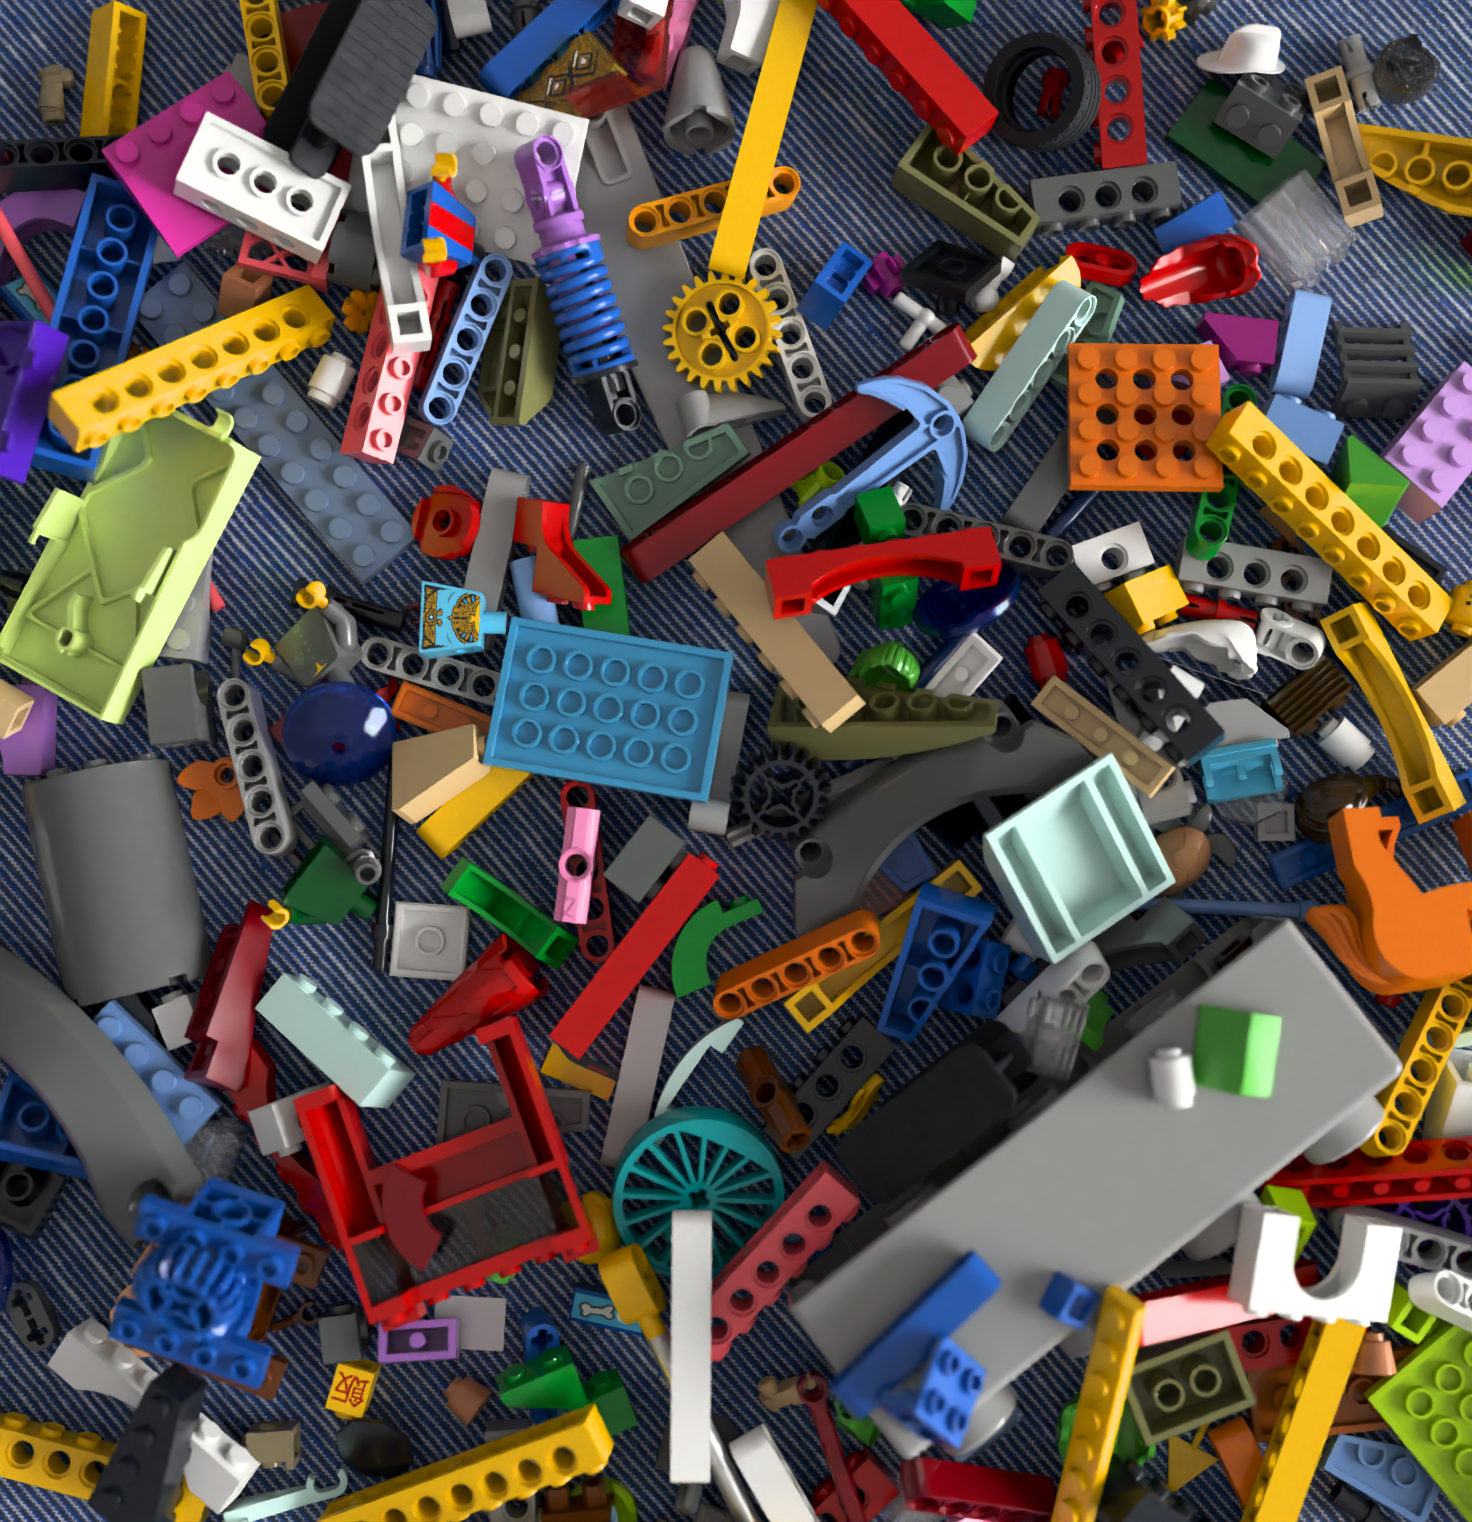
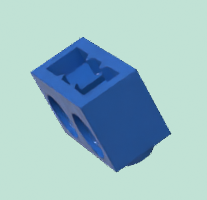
M843 240L795 310L826 331L865 276L873 261Z
M979 939L975 949L956 974L948 990L941 997L938 1007L971 1016L997 1019L1005 974L1009 964L1011 945Z

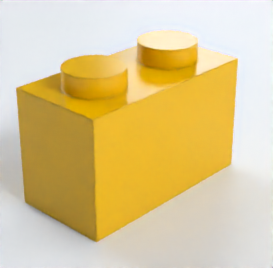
M1170 564L1125 582L1103 594L1139 635L1156 628L1153 621L1159 627L1178 618L1176 610L1189 604Z

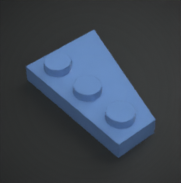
M1349 1434L1332 1435L1318 1464V1467L1411 1522H1426L1440 1492V1488L1408 1449L1397 1444Z

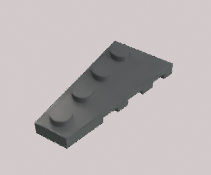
M442 1079L436 1145L512 1116L501 1083ZM543 1086L560 1134L588 1130L592 1090Z

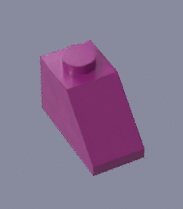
M1205 312L1197 321L1196 331L1205 342L1211 340L1213 344L1219 345V357L1228 370L1239 371V375L1244 377H1259L1267 372L1275 363L1279 321Z

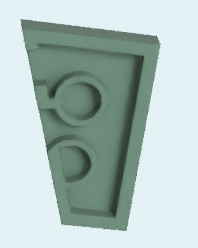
M1091 281L1084 290L1096 297V308L1074 343H1110L1125 301L1121 292L1100 282ZM1066 355L1048 380V382L1067 391Z

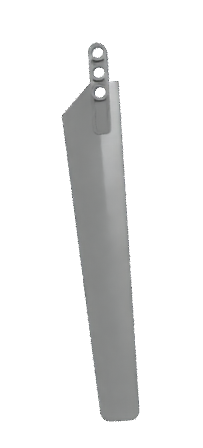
M583 42L555 67L558 75L568 70L569 60L571 65L575 50H580L577 52L576 63L579 54L587 53ZM589 57L583 58V60L586 59V62L581 64L580 68L589 66ZM575 64L572 75L593 72L592 64L591 68L586 70H576ZM596 74L578 77L585 78L588 81L582 86H577L576 90L572 85L568 100L569 105L565 113L585 118L584 116L587 112L595 110L599 111L601 115L596 119H589L575 186L576 200L579 210H583L585 218L582 219V223H584L586 233L600 234V244L604 258L597 264L607 265L608 273L599 279L609 278L613 284L611 289L603 293L613 292L616 294L617 300L610 306L620 308L621 315L615 320H621L625 324V329L617 335L629 337L630 342L628 346H631L635 360L637 359L639 364L632 368L631 372L667 448L670 449L689 439L676 407L677 399L686 393L703 389L700 388L701 378L693 385L687 381L690 370L682 375L676 371L681 360L671 362L667 356L675 348H667L663 345V341L671 338L672 334L665 332L662 326L673 324V320L665 312L666 310H677L678 306L673 302L672 297L684 299L686 295L682 289L683 284L692 290L696 288L694 276L679 240L644 250L634 248L627 241L625 231L630 212L633 208L663 198L618 85L602 90ZM559 77V79L567 80L565 94L568 98L570 77ZM645 222L634 224L640 232L652 231L651 226ZM700 315L692 320L690 325L692 332H699L704 329L707 321L706 316ZM715 348L708 352L706 356L707 365L713 366L720 362L723 354L722 349ZM712 382L706 391L707 395L719 394L715 391L714 383ZM727 383L724 384L722 393H740L738 387L737 392L731 391ZM753 424L734 429L751 455L702 492L763 452ZM780 493L723 531L763 580L765 576V560L774 559L782 555L795 556L804 554L802 548L793 553H786L773 540V531L776 524L782 520L790 519ZM791 529L786 531L782 537L789 535ZM812 612L807 615L794 616L832 664H834L840 655V644L829 616ZM777 669L773 671L779 678L784 679Z

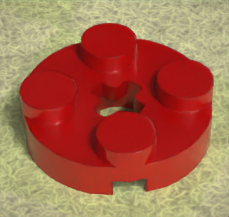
M437 486L432 489L435 493L430 495L428 499L422 498L415 508L411 525L413 537L419 541L422 547L420 550L423 553L436 559L452 560L458 556L466 557L472 552L474 541L479 532L481 503L474 499L467 491L456 486ZM450 514L449 526L447 528L442 527V521L448 520Z

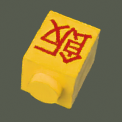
M364 1358L361 1360L339 1362L325 1408L333 1410L334 1414L342 1419L362 1418L369 1409L382 1364Z

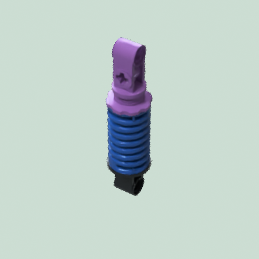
M542 135L520 145L514 155L515 165L525 191L526 203L534 220L532 227L534 233L539 234L542 246L532 253L531 256L538 266L541 281L545 284H553L547 287L545 295L548 299H555L550 303V311L552 313H560L554 318L555 326L565 327L559 331V339L561 341H570L564 344L562 350L565 355H571L566 362L571 376V385L584 384L595 425L601 433L613 435L632 431L639 426L642 413L628 371L639 364L637 359L635 360L631 346H628L630 342L629 337L617 335L625 329V324L621 320H615L621 315L620 308L610 306L616 302V294L613 292L603 293L611 289L613 284L609 278L599 279L608 273L607 265L597 264L604 258L600 244L601 237L600 234H588L584 230V223H582V219L585 218L583 210H579L575 188L570 179L560 143L553 136Z

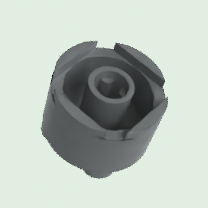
M342 208L340 214L345 221H336L327 262L335 264L334 274L326 272L327 282L354 290L358 289L366 293H371L372 289L380 290L381 284L369 215Z

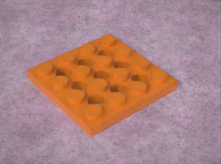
M1068 343L1066 348L1068 490L1220 492L1222 490L1223 463L1205 445L1221 420L1219 345ZM1100 374L1110 375L1115 381V386L1111 389H1103L1098 386L1095 377ZM1139 374L1146 375L1152 380L1153 387L1140 389L1134 384L1133 377ZM1174 375L1185 376L1190 382V388L1186 390L1175 388L1171 383V377ZM1101 409H1108L1114 413L1116 422L1109 425L1103 424L1097 419L1096 412ZM1141 409L1147 410L1152 414L1154 422L1149 425H1142L1136 421L1134 412ZM1176 410L1186 411L1191 417V423L1188 425L1177 424L1172 418V412ZM1103 444L1110 445L1116 450L1117 457L1113 460H1104L1098 455L1097 447ZM1139 445L1149 446L1154 451V459L1149 461L1139 459L1135 454V447ZM1178 445L1186 446L1192 453V459L1189 461L1178 460L1173 454V448Z

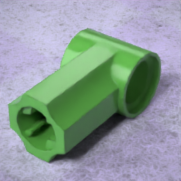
M837 1399L834 1403L838 1414L836 1427L868 1446L873 1445L879 1437L881 1430L869 1414L861 1420H856Z

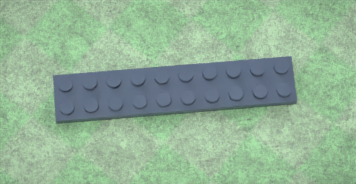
M183 261L144 294L138 320L162 347L228 319V317L217 313L219 301ZM273 364L258 375L253 373L239 379L233 386L227 389L218 388L204 397L215 410L219 408L233 416V432L251 452L261 457L259 462L362 583L367 584L418 541L413 537L411 525L353 457L340 453L341 443Z

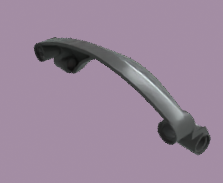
M0 945V1058L18 1072L50 1108L81 1159L101 1213L132 1249H136L146 1242L133 1236L141 1201L147 1194L177 1204L201 1187L202 1176L200 1171L192 1162L177 1133L150 1091L105 1033L53 983Z

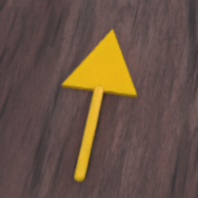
M1211 1422L1199 1427L1191 1443L1178 1436L1168 1438L1167 1486L1173 1493L1219 1460L1217 1457L1198 1448Z

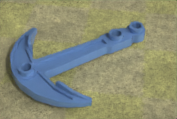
M880 376L855 383V391L857 393L883 399L903 411L907 409L914 420L834 486L822 490L816 496L809 499L794 512L792 519L778 522L773 531V540L778 547L786 553L798 551L802 548L806 539L817 537L841 519L846 511L855 505V494L878 489L930 451H933L938 464L932 466L934 508L948 511L963 483L968 457L964 426L950 402L924 382L901 376ZM941 416L939 422L934 424L935 420ZM821 507L817 514L812 515L817 508ZM791 529L789 535L782 537L786 531Z

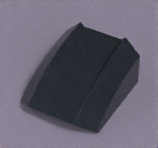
M0 1160V1226L37 1242L70 1176Z

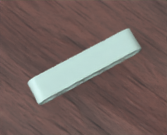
M1064 279L1054 285L964 418L962 424L965 436L991 452L1002 448L1066 355L1068 343L1075 342L1090 320L1097 304V299L1094 295Z

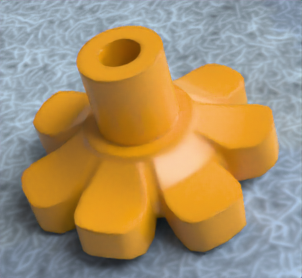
M358 289L351 292V295L345 299L341 309L344 314L348 315L343 322L347 329L357 334H365L368 331V325L371 327L379 293L373 289L371 293H364Z

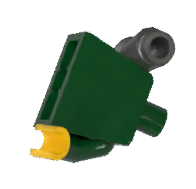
M322 834L282 887L281 902L285 905L281 906L276 900H270L267 905L274 912L269 916L261 915L260 918L271 929H280L285 924L325 925L331 923L338 925L349 911L365 921L374 912L377 902L363 894L368 885L375 883L382 874L381 864L368 849H357L351 854L346 855L334 842Z

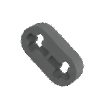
M33 1279L21 1280L10 1287L5 1294L4 1302L22 1343L31 1351L45 1350L57 1341L60 1336L61 1327L44 1288ZM30 1292L32 1299L27 1303L23 1302L20 1304L17 1297L22 1293ZM38 1327H46L48 1329V1333L44 1338L42 1336L36 1338L33 1331Z

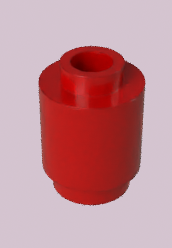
M1048 632L1028 639L1029 646L1024 648L1023 652L1033 681L1038 682L1040 690L1044 688L1053 675L1063 682L1069 681L1066 673L1069 671L1059 638H1050Z

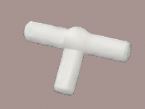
M898 292L892 301L895 306L915 319L899 342L900 347L906 351L913 349L926 329L936 334L948 326L938 319L931 309L923 308L902 292Z

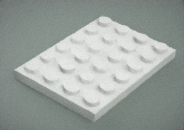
M414 74L394 113L406 201L408 191L432 181L431 167L436 164L435 153H453L457 159V172L454 178L451 177L452 190L460 203L472 212L476 218L474 241L482 245L487 253H498L506 258L536 265L531 254L542 246L539 234L534 233L532 227L534 220L527 206L525 191L515 165V152L520 145L539 136H553L558 140L563 149L567 170L575 188L589 119ZM353 154L348 183L352 186L347 195L344 209L369 215L359 156Z

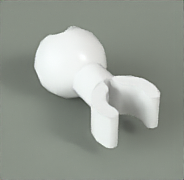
M1004 256L1000 258L1002 259L1001 273L970 300L971 306L980 313L992 311L998 305L999 295L997 289L1001 281L1006 279L1013 270L1015 264Z

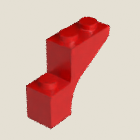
M518 497L513 542L527 544L528 552L537 553L532 592L547 595L546 601L551 603L569 604V600L573 601L572 608L593 611L595 610V604L611 605V589L579 554L572 543L569 531L570 504L546 499Z

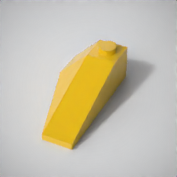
M1357 123L1365 153L1374 176L1448 214L1472 217V139Z

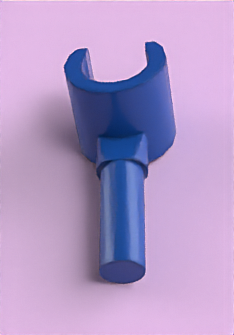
M1022 952L1015 962L1009 961L1007 971L1012 972L1023 982H1027L1039 969V966L1031 962L1032 958Z

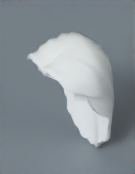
M1233 619L1200 620L1177 624L1160 630L1148 631L1140 635L1155 653L1183 651L1193 660L1215 665L1218 673L1225 672L1237 680L1250 679L1258 670L1256 665L1258 653L1256 638L1249 625L1242 621Z

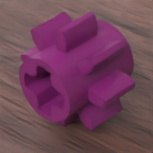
M885 251L871 259L873 264L867 271V275L863 277L865 279L863 284L871 296L879 292L886 299L899 292L905 286L900 283L901 269L906 266V263L900 254L892 258Z

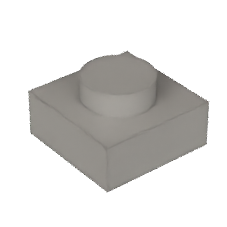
M1294 803L1253 804L1254 841H1296Z

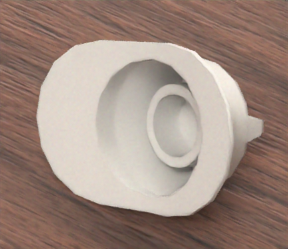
M1257 23L1241 26L1229 35L1222 50L1202 54L1197 58V65L1206 71L1221 74L1282 73L1285 71V65L1278 60L1281 30L1276 26Z

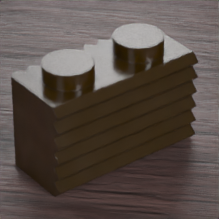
M1322 654L1313 667L1305 670L1299 669L1275 692L1260 703L1259 706L1264 712L1289 730L1290 738L1297 737L1298 735L1305 738L1320 726L1317 719L1327 711L1329 714H1332L1348 701L1344 695L1352 689V685L1342 677L1337 668Z

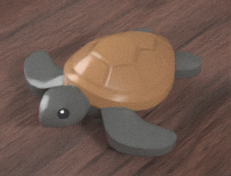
M1208 803L1194 807L1191 810V815L1187 816L1186 825H1180L1176 818L1148 825L1149 828L1158 829L1162 832L1155 840L1176 881L1159 893L1167 895V898L1184 899L1183 890L1194 884L1204 874L1209 865L1211 853L1217 855L1228 867H1232L1236 862L1237 854L1235 848L1227 836L1218 832L1204 834L1212 821V809Z

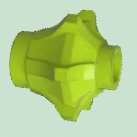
M826 461L792 484L791 487L797 492L800 499L798 501L799 508L822 490L831 488L844 478L843 470L835 463ZM821 507L817 508L812 515L817 514Z

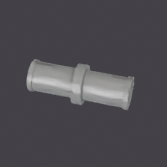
M1354 34L1349 36L1353 51L1346 38L1339 41L1337 45L1340 48L1347 72L1344 75L1346 83L1351 85L1358 114L1370 112L1366 96L1373 110L1380 107L1382 103L1379 100L1372 76L1375 73L1373 64L1368 63L1361 40L1362 36L1361 34Z

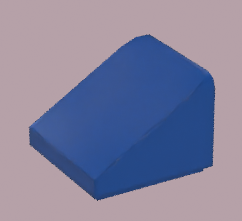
M1057 1271L1042 1296L1039 1306L1054 1319L1083 1331L1101 1294L1066 1274Z

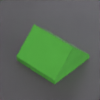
M1354 435L1346 439L1328 476L1380 528L1387 524L1410 481Z
M1200 1004L1191 1063L1194 1086L1240 1096L1271 1097L1281 1017Z

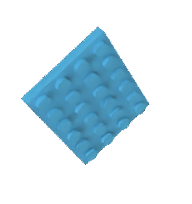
M511 617L483 764L491 767L708 804L734 653Z

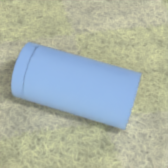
M536 556L521 558L509 563L521 618L560 624L556 603L547 602V595L532 592Z

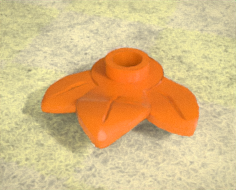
M222 757L214 763L198 760L191 763L179 774L177 782L188 789L195 790L191 805L192 819H210L221 812L228 821L235 822L244 812L236 774L231 782H227L224 779V772L227 769L231 768L235 773L231 757Z

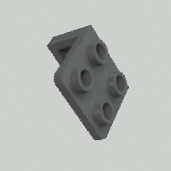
M1243 73L1213 122L1271 158L1276 159L1301 122L1310 104L1307 92L1298 84L1292 82L1286 84L1276 78V74Z

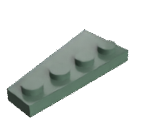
M726 423L685 440L684 443L654 453L651 457L637 463L623 466L606 476L590 480L589 483L628 539L632 541L698 495L749 457L751 453L732 426Z

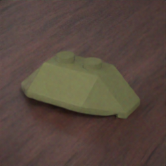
M539 277L510 280L507 292L504 295L484 344L478 396L489 416L490 425L495 427L524 426L552 400L560 345L558 333L562 327H557L554 324V318L557 314L550 311L549 306L552 301L546 297V285Z

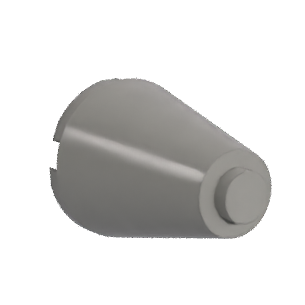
M693 45L683 50L678 57L663 122L664 140L670 148L683 154L693 155V149H705V155L717 153L727 148L733 142L736 123L713 52L701 45Z

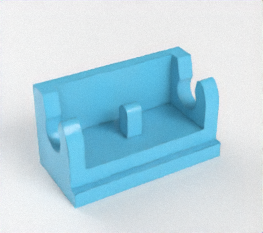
M1275 738L1213 748L1199 760V773L1208 804L1283 791L1281 778L1283 769Z

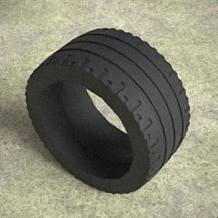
M1027 33L1008 42L997 53L996 57L993 58L992 63H990L982 87V94L999 112L992 128L1011 145L1032 152L1057 151L1075 143L1091 127L1090 125L1094 122L1100 107L1102 83L1093 59L1080 45L1054 33ZM1049 55L1059 57L1067 64L1071 72L1072 92L1068 106L1059 119L1044 130L1033 131L1025 129L1019 123L1014 113L1013 94L1017 80L1026 67L1040 57Z

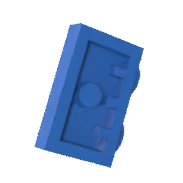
M938 1335L917 1391L915 1392L908 1388H901L900 1392L882 1389L877 1405L919 1439L959 1449L964 1433L969 1427L970 1416L978 1394L983 1388L986 1371L947 1336Z

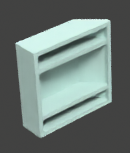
M1110 752L983 834L984 862L1032 953L1053 965L1176 882L1113 754Z

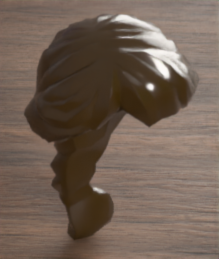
M1334 773L1326 778L1319 779L1306 786L1295 803V822L1298 823V829L1313 843H1331L1327 823L1329 818L1341 809L1367 807L1369 800L1382 790L1396 796H1405L1402 791L1400 778H1389L1379 774L1361 777L1355 773L1342 775Z

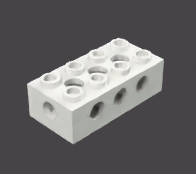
M207 111L178 173L173 194L317 265L352 185L327 172L318 179L310 178L290 163L288 152ZM219 168H228L233 171L234 175L224 174ZM255 186H264L271 193H262ZM291 204H300L306 211H298Z

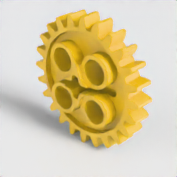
M712 270L708 272V282L704 283L698 276H695L696 288L692 290L683 284L682 289L686 296L684 299L673 296L672 300L678 308L676 311L666 310L665 312L673 320V324L662 326L665 332L672 334L671 338L663 341V345L667 348H675L667 357L671 362L681 360L676 371L682 375L690 370L687 381L693 385L701 378L700 388L707 391L712 382L717 393H722L725 383L728 384L731 391L737 392V381L740 380L747 387H750L751 381L749 376L751 374H755L761 379L764 377L759 368L762 364L773 367L774 364L767 357L768 354L780 353V349L772 342L775 339L783 338L781 331L773 329L774 326L782 322V318L779 315H770L778 306L775 301L765 302L770 294L766 288L756 292L759 283L754 278L745 285V277L744 279L735 277L733 281L731 275L722 273L721 279H717ZM732 298L739 299L740 305L734 314L726 315L723 313V306L726 301ZM709 302L714 304L719 320L728 328L726 334L738 355L737 361L732 360L726 343L718 336L720 333L719 328L707 308ZM700 315L706 316L707 321L704 329L699 332H692L690 328L692 320ZM748 331L754 332L756 338L753 345L748 348H740V336ZM715 348L722 349L723 354L720 362L713 366L707 365L706 356L708 352Z

